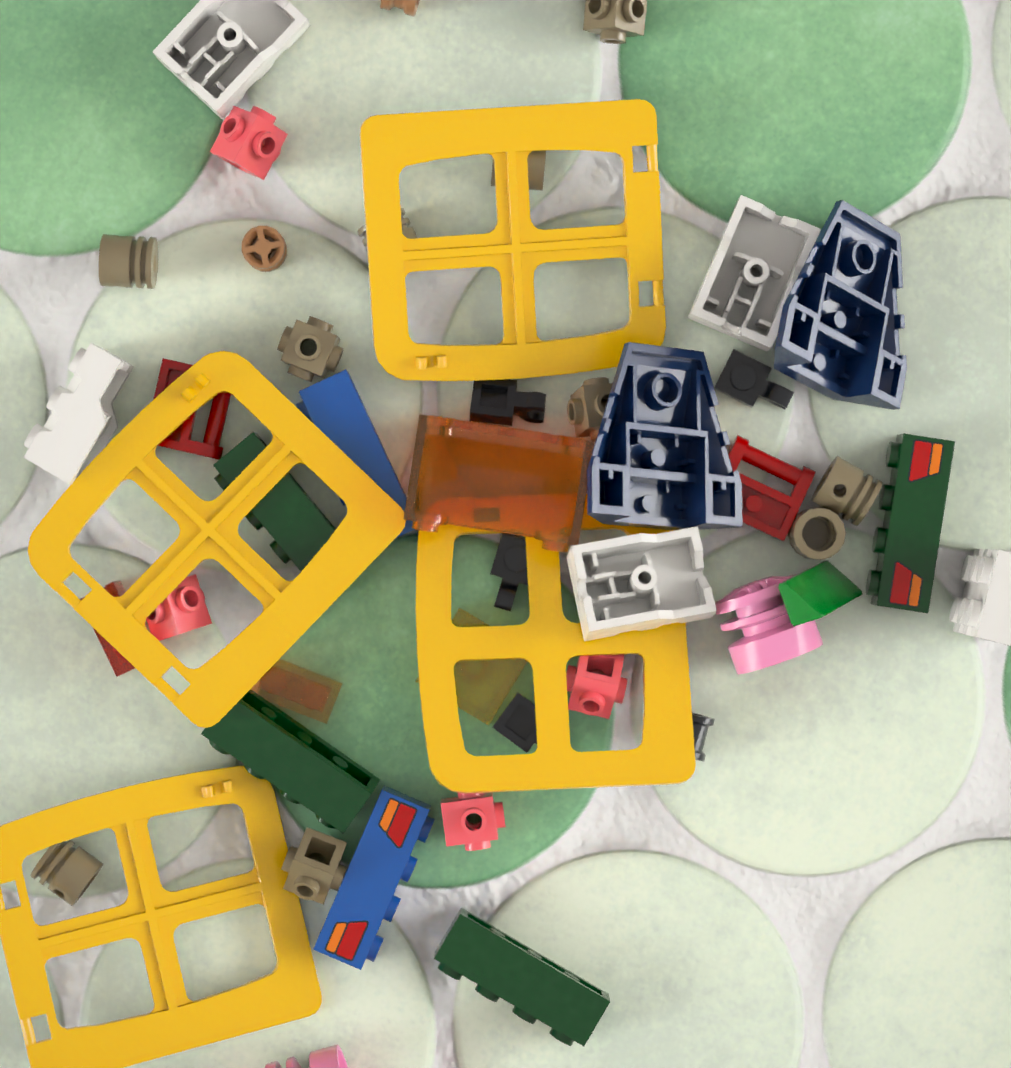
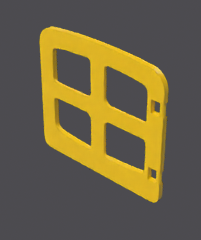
M629 99L382 114L370 116L364 120L360 127V147L373 345L376 358L387 373L402 380L485 381L564 375L618 367L624 344L628 342L656 346L662 345L665 337L666 317L663 295L664 271L660 180L657 159V115L652 104L646 100ZM646 145L647 171L633 172L632 146ZM536 150H589L618 154L623 165L625 208L623 222L616 225L556 229L536 228L530 218L527 163L529 153ZM489 154L493 157L497 224L492 231L482 234L406 238L402 234L399 174L405 166L438 159ZM619 257L625 259L628 273L629 321L623 328L597 334L545 341L537 337L534 271L537 266L546 262ZM473 267H493L499 272L504 333L500 343L440 345L415 343L411 340L408 332L405 277L408 273ZM639 281H652L653 305H639Z
M219 351L205 355L172 382L93 459L33 530L29 540L28 555L34 570L53 590L70 604L78 614L163 693L192 723L198 727L208 728L216 725L395 540L405 527L406 516L402 508L248 360L237 353ZM226 392L233 395L272 433L273 438L270 444L216 499L204 501L157 458L155 450L163 440L195 411L218 393ZM296 464H304L344 501L347 506V515L329 540L294 580L288 581L282 578L240 537L238 526L241 520ZM129 479L137 483L177 522L180 533L175 542L122 596L114 597L73 559L70 547L97 510L123 481ZM214 559L261 602L263 611L219 653L201 667L190 669L147 630L145 621L202 561ZM73 572L92 589L82 600L64 584ZM171 667L176 669L190 683L181 695L162 678Z
M587 494L499 497L497 499H449L437 502L427 509L418 528L415 604L416 647L423 728L429 768L440 785L453 792L486 793L668 785L684 783L692 777L696 763L686 623L676 622L654 629L633 630L611 637L584 641L581 624L567 620L562 610L558 535L561 531L617 529L625 532L628 536L639 533L659 534L675 530L603 524L587 514ZM499 509V523H474V510ZM522 533L526 542L529 596L528 620L520 625L456 627L451 620L452 560L455 540L461 535ZM640 655L643 658L644 697L642 741L640 746L631 750L586 752L573 750L570 744L566 677L567 662L576 656ZM524 659L530 663L533 670L537 738V749L535 752L516 755L473 756L465 750L459 721L454 677V665L457 662Z
M245 766L198 771L160 778L87 796L30 814L0 826V884L15 880L20 900L19 906L5 909L0 887V938L30 1068H124L309 1017L318 1011L322 1003V995L300 900L296 894L283 889L288 872L281 870L288 848L275 792L269 781L254 777L246 770ZM233 803L238 805L243 812L254 860L253 869L247 873L177 891L165 890L159 879L147 827L148 820L153 816L199 807ZM105 828L112 829L116 837L128 889L126 901L116 907L46 925H37L33 919L22 872V863L26 856L57 843ZM255 904L262 905L266 912L277 960L273 972L244 985L199 1000L192 1001L188 999L173 934L175 929L186 922ZM126 938L137 940L142 949L154 1001L153 1010L147 1014L100 1024L71 1028L62 1027L56 1018L45 971L47 960ZM46 1014L51 1038L36 1042L31 1017Z

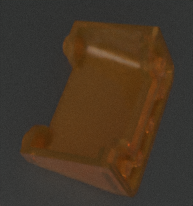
M419 414L404 520L413 521L412 529L428 532H438L439 525L449 524L534 537L543 541L542 549L568 552L569 545L579 544L587 493V469L595 441Z

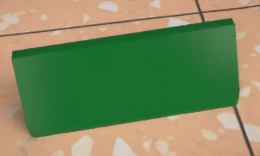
M828 560L780 583L778 586L793 626L822 618L863 594L850 579Z

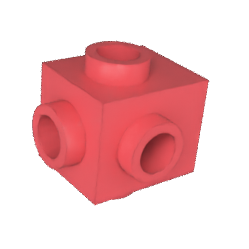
M233 106L229 116L223 121L220 133L210 152L235 168L264 180L273 162L278 158L288 134L273 125L276 117L265 110L253 106L249 112Z
M196 574L186 577L147 617L146 621L150 632L159 641L212 624L205 603V596L200 588Z
M625 654L579 656L577 666L568 665L566 671L567 691L570 692L568 710L609 719L614 702L622 704L628 679L621 677Z
M457 792L458 797L441 799L440 804L446 847L464 844L465 851L487 849L491 847L490 841L498 840V828L506 827L503 803L494 802L493 792ZM471 813H476L482 820L479 823L473 824L466 817Z

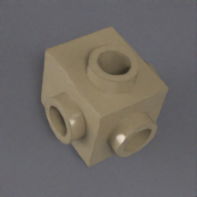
M586 0L583 30L600 35V41L608 44L626 43V37L644 36L647 0Z
M309 316L307 323L296 320L293 328L286 326L277 350L283 352L281 361L290 365L287 373L312 382L314 375L325 379L328 370L335 372L344 348L338 346L340 338L331 333L333 325ZM306 340H313L317 344V350L311 356H306L301 352V345Z
M598 377L585 380L583 385L570 395L567 404V416L569 423L575 427L576 438L591 437V442H596L613 384L609 383V378Z
M306 827L299 847L290 845L281 870L288 872L283 889L296 894L302 899L313 900L324 905L329 890H339L347 867L341 865L340 861L347 842Z

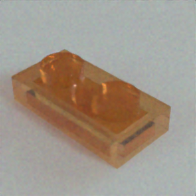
M280 658L250 690L264 700L327 724L343 683Z

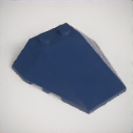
M844 200L836 201L783 305L775 344V370L833 400L891 410L900 409L907 372V356L900 355L899 329L905 328L904 314L898 315L897 289L903 288L900 233Z
M633 342L624 344L587 469L588 515L603 524L665 530H680L697 526L699 530L743 527L742 482L738 470L733 472L726 448L730 441L727 431L722 432L714 407L719 405L703 351Z

